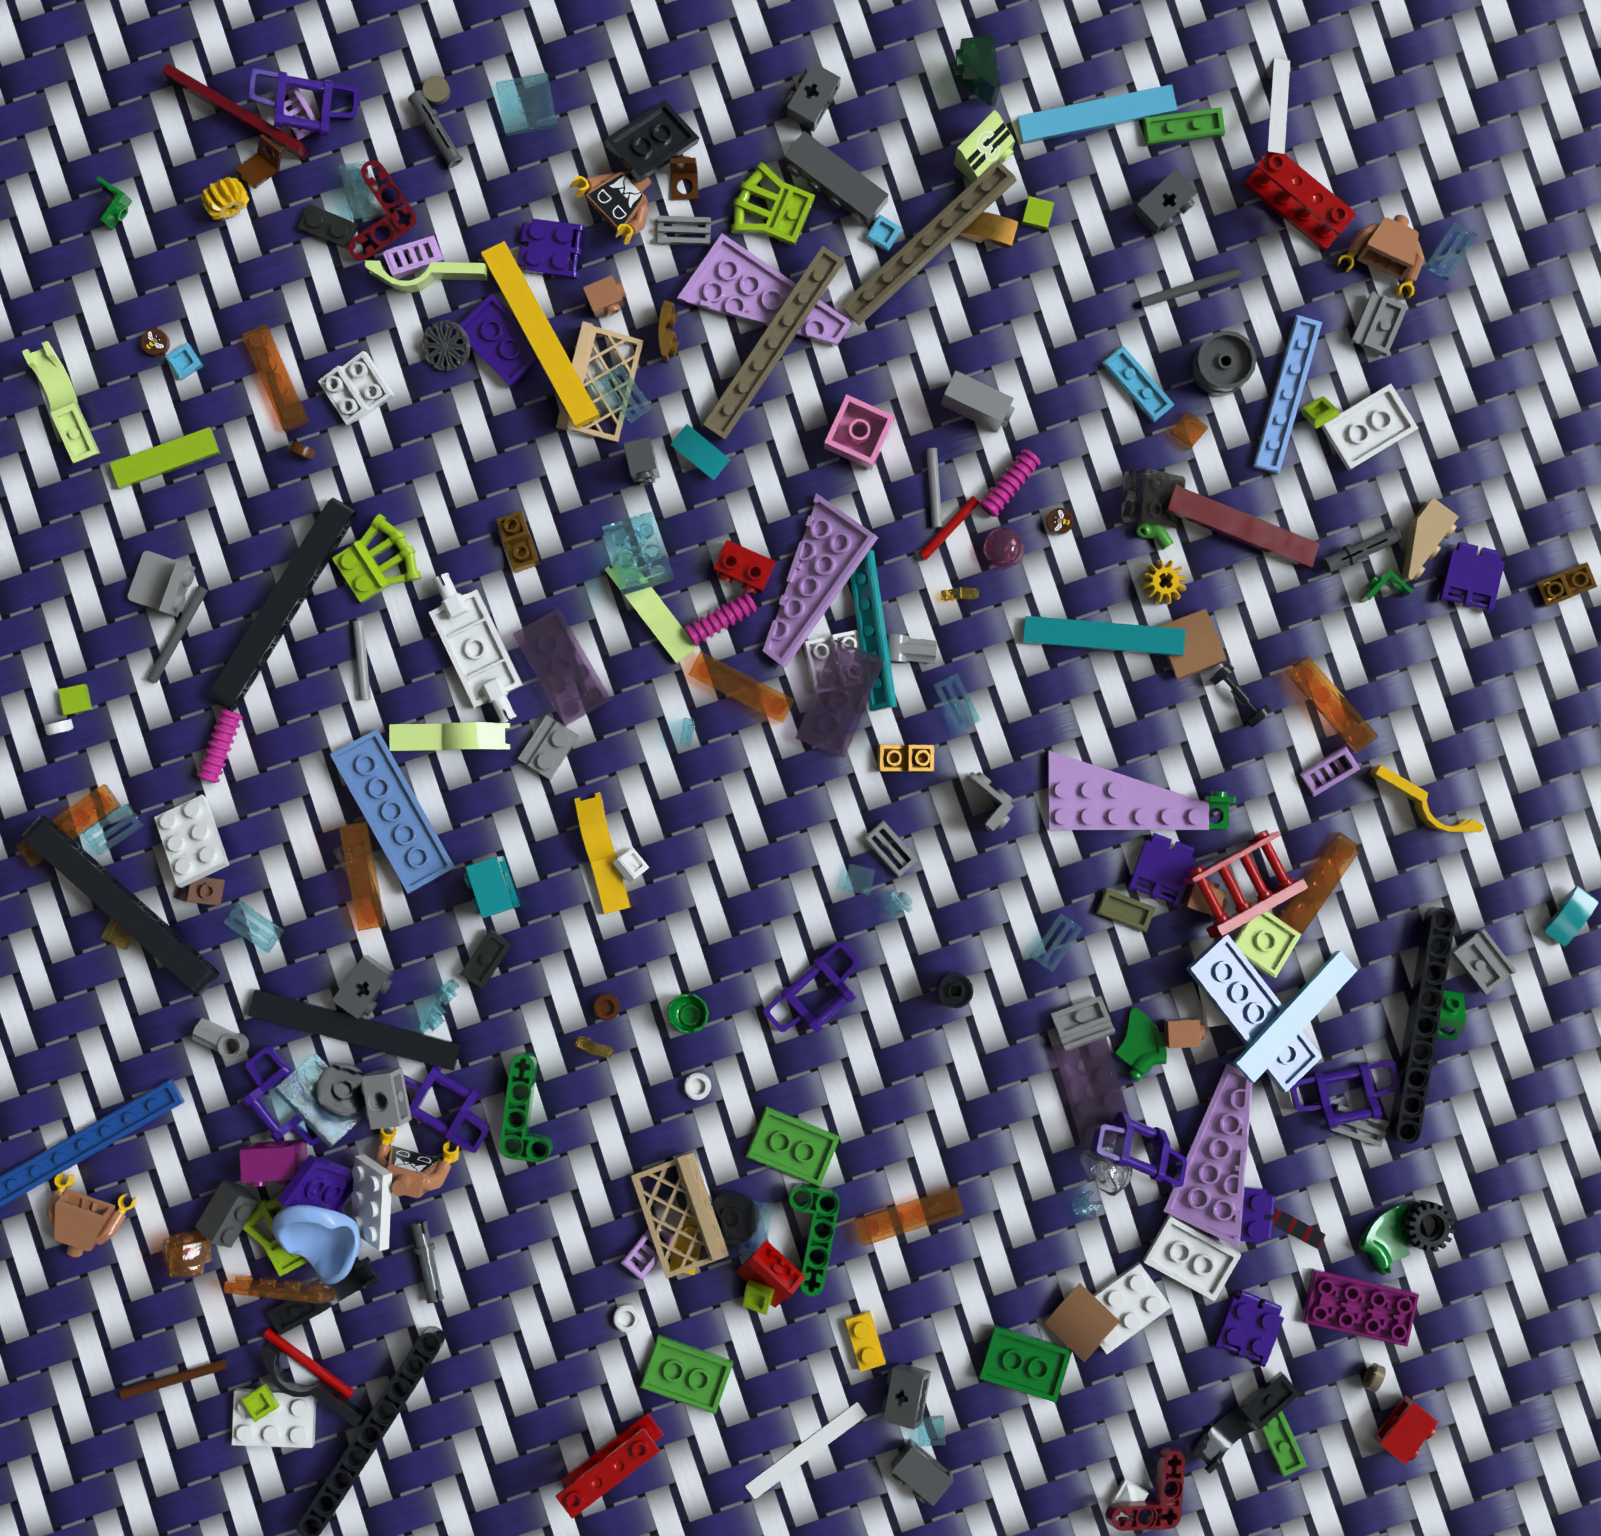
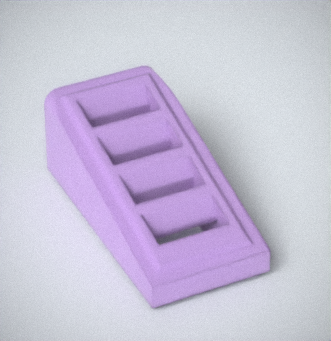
M286 86L285 96L293 91L296 96L284 102V115L294 116L305 110L307 114L300 118L317 121L299 88ZM277 88L270 91L274 100H276ZM300 101L302 105L289 112L286 110V107ZM291 127L298 141L315 132L304 129L299 131L297 128Z
M434 235L383 252L390 272L397 280L428 268L430 262L444 261ZM426 246H430L434 257H428L425 250ZM418 249L423 257L422 261H419L415 251ZM406 254H410L413 261L412 264H408L405 257ZM396 258H400L402 267L398 268L395 261Z
M1344 745L1300 773V776L1315 797L1360 770V767L1347 746ZM1341 756L1344 757L1349 765L1346 769H1344L1338 759ZM1332 761L1340 771L1337 775L1329 766V763ZM1322 767L1325 768L1331 778L1326 781L1319 770ZM1312 773H1315L1321 782L1320 786L1317 787L1310 775Z
M662 1226L659 1235L666 1240V1244L670 1245L674 1235ZM649 1229L621 1262L639 1280L646 1276L659 1259L658 1254L645 1244L647 1239L654 1244ZM640 1248L643 1249L652 1259L648 1261L637 1251ZM633 1256L645 1266L643 1270L630 1261Z

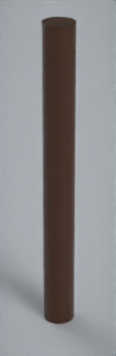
M221 1359L120 1389V1396L124 1400L226 1370L227 1363L225 1359Z

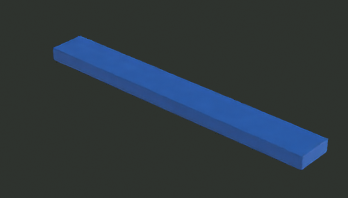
M173 1079L168 1080L0 1177V1208L184 1103L185 1101Z

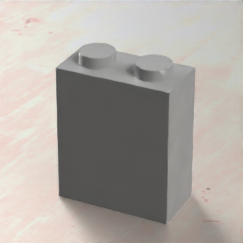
M955 371L941 402V406L995 432H998L1000 426L1006 428L1015 407L1011 406L1013 397L958 371Z

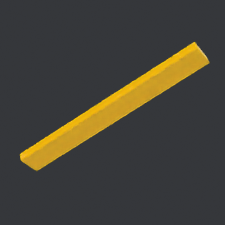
M505 241L481 252L485 263L575 428L578 429L600 418L595 405Z

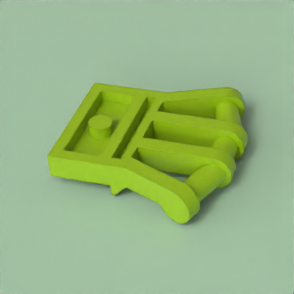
M760 162L756 166L757 170L746 181H742L739 188L741 190L739 197L734 199L732 204L734 207V224L731 225V233H764L768 237H774L795 246L814 202L815 195L783 182L763 162ZM765 177L780 191L779 194H775L756 185ZM750 195H755L774 203L772 210L768 211L749 203ZM745 212L766 219V224L744 223Z
M378 514L361 540L354 542L352 546L332 558L362 604L391 585L422 578L421 572L417 570L414 555L415 549L406 542V535L403 530L399 531L388 523L386 517L382 514ZM379 530L390 536L373 549L369 550L367 548ZM396 544L400 553L379 566L374 558ZM405 560L406 574L386 578L384 573Z
M283 1191L277 1192L275 1197L268 1201L266 1199L260 1201L258 1207L253 1211L243 1227V1230L264 1247L279 1276L308 1262L301 1255L287 1253L276 1238L271 1240L256 1227V1224L264 1217L272 1232V1221L275 1217L272 1210L278 1207L281 1210L286 1208L277 1200Z

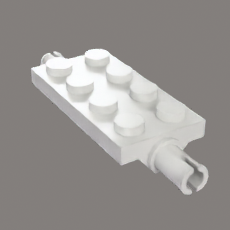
M444 573L441 575L442 579L439 576L433 579L443 599L442 605L430 611L429 614L473 707L478 708L488 702L492 703L501 724L509 721L508 718L512 720L517 717L507 695L509 692L523 686L521 679L479 591L476 589L465 595L458 594L449 573Z

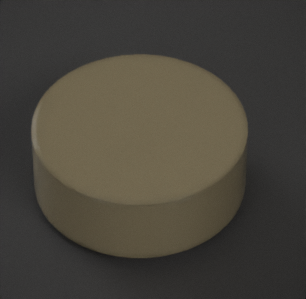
M431 76L423 84V94L431 104L440 105L448 100L450 87L444 78Z
M1373 1363L1368 1367L1363 1379V1385L1366 1389L1373 1392L1378 1391L1385 1378V1367L1377 1363Z

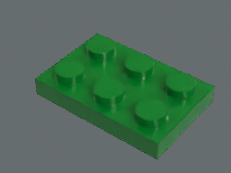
M994 1325L979 1373V1379L1057 1403L1072 1350L1052 1342Z

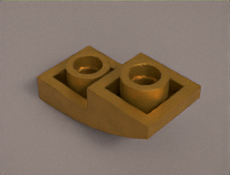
M982 212L959 235L980 244L985 240L1009 249L1013 244L1019 222L1000 215Z
M664 300L661 308L658 331L663 361L669 362L670 356L676 355L679 341L676 340V332L669 330V327L674 328L678 313L675 312L674 303Z
M522 511L496 519L514 572L517 573L540 565Z
M1588 562L1536 582L1546 607L1598 587Z
M877 745V772H934V745Z

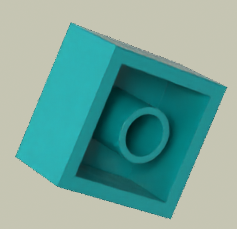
M504 856L494 857L466 867L467 873H464L467 887L469 889L473 888L475 899H472L477 915L481 914L482 918H486L520 907Z

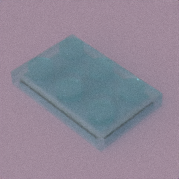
M653 511L602 526L623 595L674 580Z
M315 1053L277 1086L274 1091L332 1148L366 1116L367 1107L365 1104L360 1111L348 1117H335L323 1110L315 1096V1085L321 1073L328 1069L329 1066Z

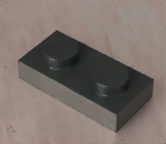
M311 204L307 205L298 226L300 231L349 250V243L355 237L359 227L355 222Z
M490 929L460 975L483 989L513 943Z

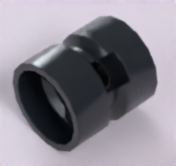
M956 971L947 972L942 975L936 986L937 995L940 1000L948 1007L955 1009L967 1005L972 999L974 992L970 980L962 973Z

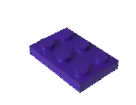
M492 293L460 324L468 335L470 347L511 388L539 361L514 314Z
M309 1155L291 1181L285 1186L277 1200L285 1207L310 1205L341 1213L350 1201L353 1192L354 1179L352 1168Z

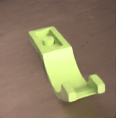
M365 260V267L371 275L394 289L407 293L422 291L432 285L435 279L488 281L489 270L485 263L430 262L428 269L420 277L410 281H403L390 277L380 261Z
M48 341L43 342L44 348L30 353L29 349L23 350L22 353L27 364L36 373L47 394L51 409L50 414L72 462L78 463L100 454L79 408L72 382Z
M624 554L621 556L623 558L621 562L612 569L608 566L604 570L678 664L698 647L693 644L689 635L633 562Z
M510 723L389 724L390 751L510 750V744H505V729L510 728Z

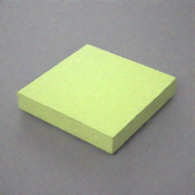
M1266 911L1243 924L1234 939V943L1252 966L1270 978L1275 979L1302 934Z

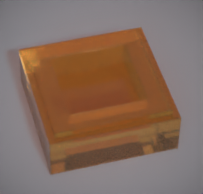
M1188 411L1170 433L1191 449L1208 427Z

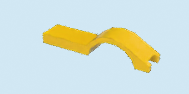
M1374 765L1369 773L1373 778L1414 801L1415 810L1420 820L1429 828L1440 832H1482L1485 827L1473 819L1469 821L1464 819L1453 826L1444 825L1437 821L1429 811L1427 803L1428 792L1382 765Z
M601 792L595 793L594 798L583 801L580 800V797L575 798L579 825L591 862L604 914L630 908L623 875L613 864L618 857L609 833Z

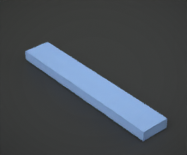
M1296 315L1294 318L1252 468L1276 475L1280 473L1322 322L1299 315Z

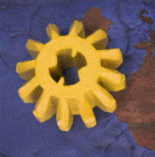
M226 177L223 180L218 179L217 182L210 183V187L204 189L201 196L204 208L214 220H225L228 217L232 218L235 214H240V210L245 209L249 201L242 183L237 178Z
M1162 560L1156 562V567L1150 564L1147 567L1149 573H1143L1141 576L1144 580L1149 581L1142 584L1141 589H1150V592L1146 594L1147 599L1156 595L1155 604H1159L1163 597L1164 603L1169 605L1171 597L1178 600L1181 598L1178 591L1186 590V586L1179 582L1185 581L1187 577L1186 575L1178 576L1177 573L1182 570V567L1178 566L1173 570L1172 560H1169L1166 566H1164ZM1166 577L1169 580L1166 584L1167 586L1161 587L1159 583L1161 579Z

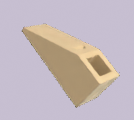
M1435 498L1426 501L1410 522L1401 580L1405 583L1412 579L1416 581L1425 570L1423 564L1428 558L1431 560L1441 549L1438 544L1444 537L1447 539L1457 527L1454 523L1459 516Z

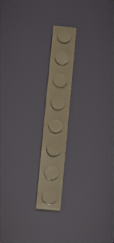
M997 160L841 304L843 310L860 326L1017 181L1015 175Z
M821 247L703 425L723 439H727L845 263V260L826 247Z

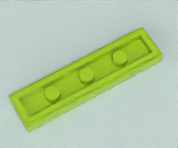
M208 427L111 462L110 466L118 488L123 489L218 455L220 451L213 431Z

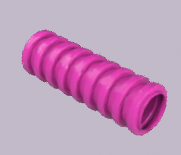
M1022 449L1021 456H1016V462L1012 461L1010 464L1011 468H1007L1005 470L1006 474L1000 476L1001 480L996 481L995 487L990 488V493L984 495L985 500H980V507L990 516L998 517V511H1003V505H1007L1010 502L1009 498H1013L1015 496L1014 492L1020 490L1019 486L1025 484L1024 480L1030 478L1029 473H1034L1036 470L1035 466L1041 464L1040 459L1030 450Z
M745 591L742 597L736 596L735 601L729 600L728 605L722 604L721 609L715 608V612L712 614L708 612L705 618L703 616L699 617L700 620L698 622L696 620L692 621L693 624L691 626L685 625V630L693 644L698 646L700 641H707V637H714V633H721V629H728V625L734 626L735 621L739 620L741 622L743 620L742 617L746 616L748 618L750 616L749 613L753 612L755 614L757 607L749 593Z
M224 708L219 711L221 716L217 717L218 724L213 727L215 732L210 735L213 738L208 741L210 746L205 749L207 754L202 757L204 762L199 765L201 768L200 772L196 773L198 778L212 783L220 782L218 777L223 774V771H221L222 767L226 766L224 760L229 757L227 752L232 749L230 744H234L233 736H237L236 728H240L238 722L243 719L241 714Z

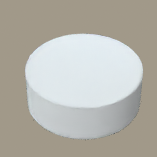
M71 719L44 725L48 735L73 730L74 728Z
M695 1072L687 1077L684 1090L691 1099L701 1100L709 1094L711 1081L704 1073Z
M629 1303L620 1305L614 1314V1324L622 1332L634 1331L641 1320L639 1309Z

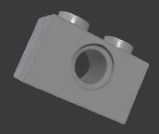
M402 1067L376 1070L361 1077V1091L365 1096L367 1107L366 1118L370 1123L371 1130L397 1127L412 1120ZM382 1094L386 1098V1103L382 1099Z

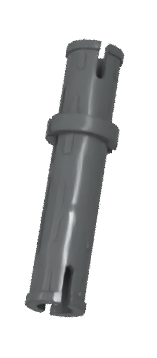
M422 90L412 93L408 97V101L419 116V123L427 129L447 162L448 167L453 168L463 161V157L459 154L438 119L439 114L435 109L431 108Z
M1393 526L1352 546L1348 544L1341 551L1322 558L1323 566L1328 573H1332L1348 564L1353 566L1358 563V560L1397 542H1401V533L1396 526Z
M427 1220L416 1221L417 1224L415 1222L410 1224L415 1243L413 1251L418 1256L427 1298L426 1301L427 1303L438 1302L437 1299L439 1301L444 1299L433 1253L435 1245L431 1243Z

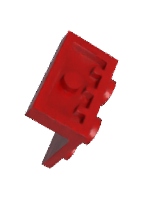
M767 1240L737 1270V1273L747 1283L751 1280L774 1289L771 1305L775 1308L784 1299L787 1301L806 1278Z

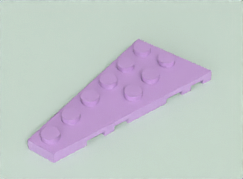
M722 233L685 285L677 300L769 326L796 286V283ZM819 300L796 335L838 346L852 326V322Z
M817 493L813 501L815 505L812 514L808 516L806 522V532L803 540L799 542L787 578L788 585L779 601L780 608L776 620L772 622L763 648L764 653L785 668L879 538Z
M1048 750V830H1209V803Z
M1226 1064L1187 1155L1184 1184L1182 1187L1173 1188L1164 1212L1232 1245L1240 1247L1253 1083L1249 1082L1238 1068Z

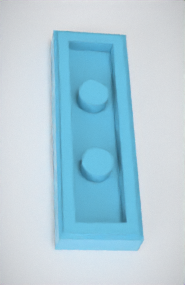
M1123 345L1103 361L1102 365L1152 423L1156 422L1175 405Z

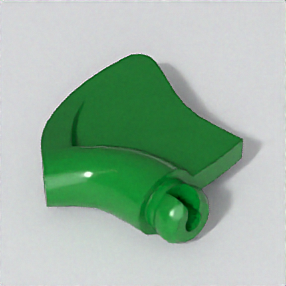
M1132 1008L1129 1013L1126 1036L1115 1051V1054L1133 1067L1128 1072V1075L1139 1082L1142 1080L1143 1075L1146 1076L1153 1066L1167 1063V1051L1164 1039L1154 1022L1138 1008Z
M1398 1204L1379 1214L1367 1226L1361 1236L1359 1249L1370 1254L1374 1266L1377 1267V1272L1380 1275L1390 1274L1392 1272L1390 1265L1392 1262L1410 1255L1406 1237L1401 1233L1405 1229L1400 1227V1222L1405 1223L1406 1220L1401 1218L1402 1213L1408 1215V1211L1405 1210L1407 1205Z

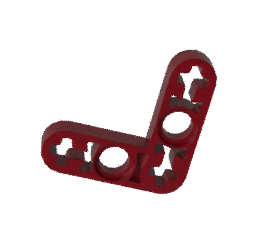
M376 160L365 162L361 169V175L387 216L350 241L349 252L357 260L368 259L411 230L416 223V215L384 166ZM370 165L373 168H380L381 171H379L378 176L382 181L385 177L389 180V183L381 185L377 191L373 188L374 185H378L373 177L369 179L366 177V174L369 172L367 167ZM392 188L396 192L397 198L394 203L387 204L382 200L381 193L384 189ZM401 200L405 204V206L400 207L403 213H410L412 216L409 219L411 223L409 226H406L404 223L399 225L397 220L400 217L396 210L393 214L388 210L389 208L396 207ZM378 226L389 228L390 238L388 240L379 241L375 237V230ZM370 232L372 240L379 246L373 249L372 244L365 249L367 254L364 256L361 253L355 254L353 250L356 248V245L354 243L358 240L360 243L369 240L365 237V234Z
M1173 1447L1163 1448L1157 1458L1154 1501L1112 1503L1106 1510L1107 1522L1120 1531L1159 1530L1176 1527L1180 1522L1185 1471L1184 1455ZM1175 1457V1460L1170 1462V1465L1167 1464L1168 1460H1172ZM1173 1481V1491L1170 1494H1165L1164 1487L1166 1483ZM1147 1509V1519L1144 1522H1139L1138 1516L1140 1511ZM1168 1511H1171V1514L1167 1515L1166 1519L1157 1515V1513H1159L1160 1515L1168 1514ZM1121 1512L1127 1516H1130V1519L1126 1516L1119 1517L1118 1521L1115 1518L1116 1516H1119Z

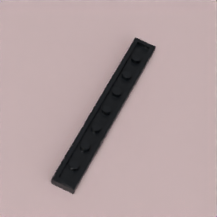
M255 989L248 1016L452 1071L456 1068L462 1046L460 1043L364 1017L357 1019L349 1013L260 989Z

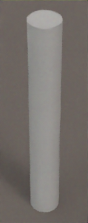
M928 448L926 450L932 528H942L937 448Z
M363 620L353 621L360 700H371Z

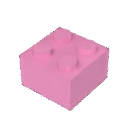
M846 394L824 442V449L872 470L894 423L895 416Z

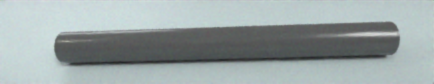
M1237 267L1139 298V304L1141 308H1145L1241 278L1243 273L1241 268Z
M198 585L147 677L149 680L155 683L158 682L208 592L207 589Z

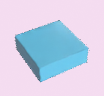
M879 215L868 232L866 240L889 252L902 228Z
M185 343L165 356L180 380L185 379L203 367V364L189 343Z

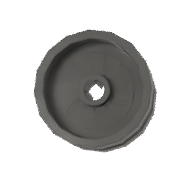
M1222 331L1214 333L1203 342L1192 359L1191 371L1194 381L1201 390L1209 395L1222 397L1233 394L1250 379L1255 371L1257 358L1254 347L1246 337L1238 332Z

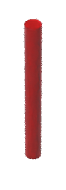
M268 1328L262 1336L348 1400L355 1392L354 1389L279 1336L272 1329Z

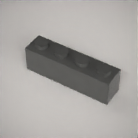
M803 131L785 155L786 169L792 175L803 177L808 181L807 185L817 193L823 192L829 197L828 200L833 206L838 209L843 207L850 213V218L860 225L864 223L869 227L888 202V193L805 131Z

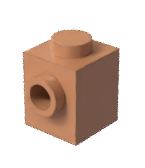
M613 275L583 287L596 318L604 314L606 316L614 315L621 311V307L625 306L622 299L626 296L621 281L615 282Z
M1208 881L1224 912L1227 904L1226 892L1219 890L1220 884ZM1197 883L1190 884L1183 906L1213 916Z

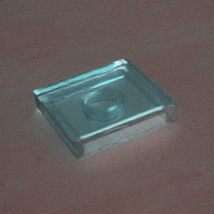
M548 73L496 82L506 136L558 127Z

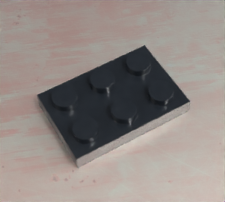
M663 100L606 138L604 145L640 183L670 163V158H677L698 144L699 137L667 101Z

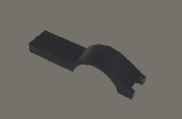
M367 1256L354 1262L349 1274L338 1283L325 1284L320 1281L270 1309L267 1314L279 1336L326 1311L351 1294L379 1282L381 1278L379 1275L376 1276L369 1264L371 1261Z
M270 1342L260 1351L273 1383L281 1392L292 1397H308L312 1395L354 1427L358 1425L367 1412L365 1409L351 1399L348 1400L322 1380L311 1385L295 1383L286 1376L282 1369L280 1359L282 1351Z
M1280 1371L1240 1407L1234 1408L1216 1420L1194 1446L1191 1453L1195 1458L1199 1455L1207 1465L1205 1470L1209 1474L1220 1466L1224 1454L1236 1441L1250 1432L1262 1429L1295 1400L1300 1393Z

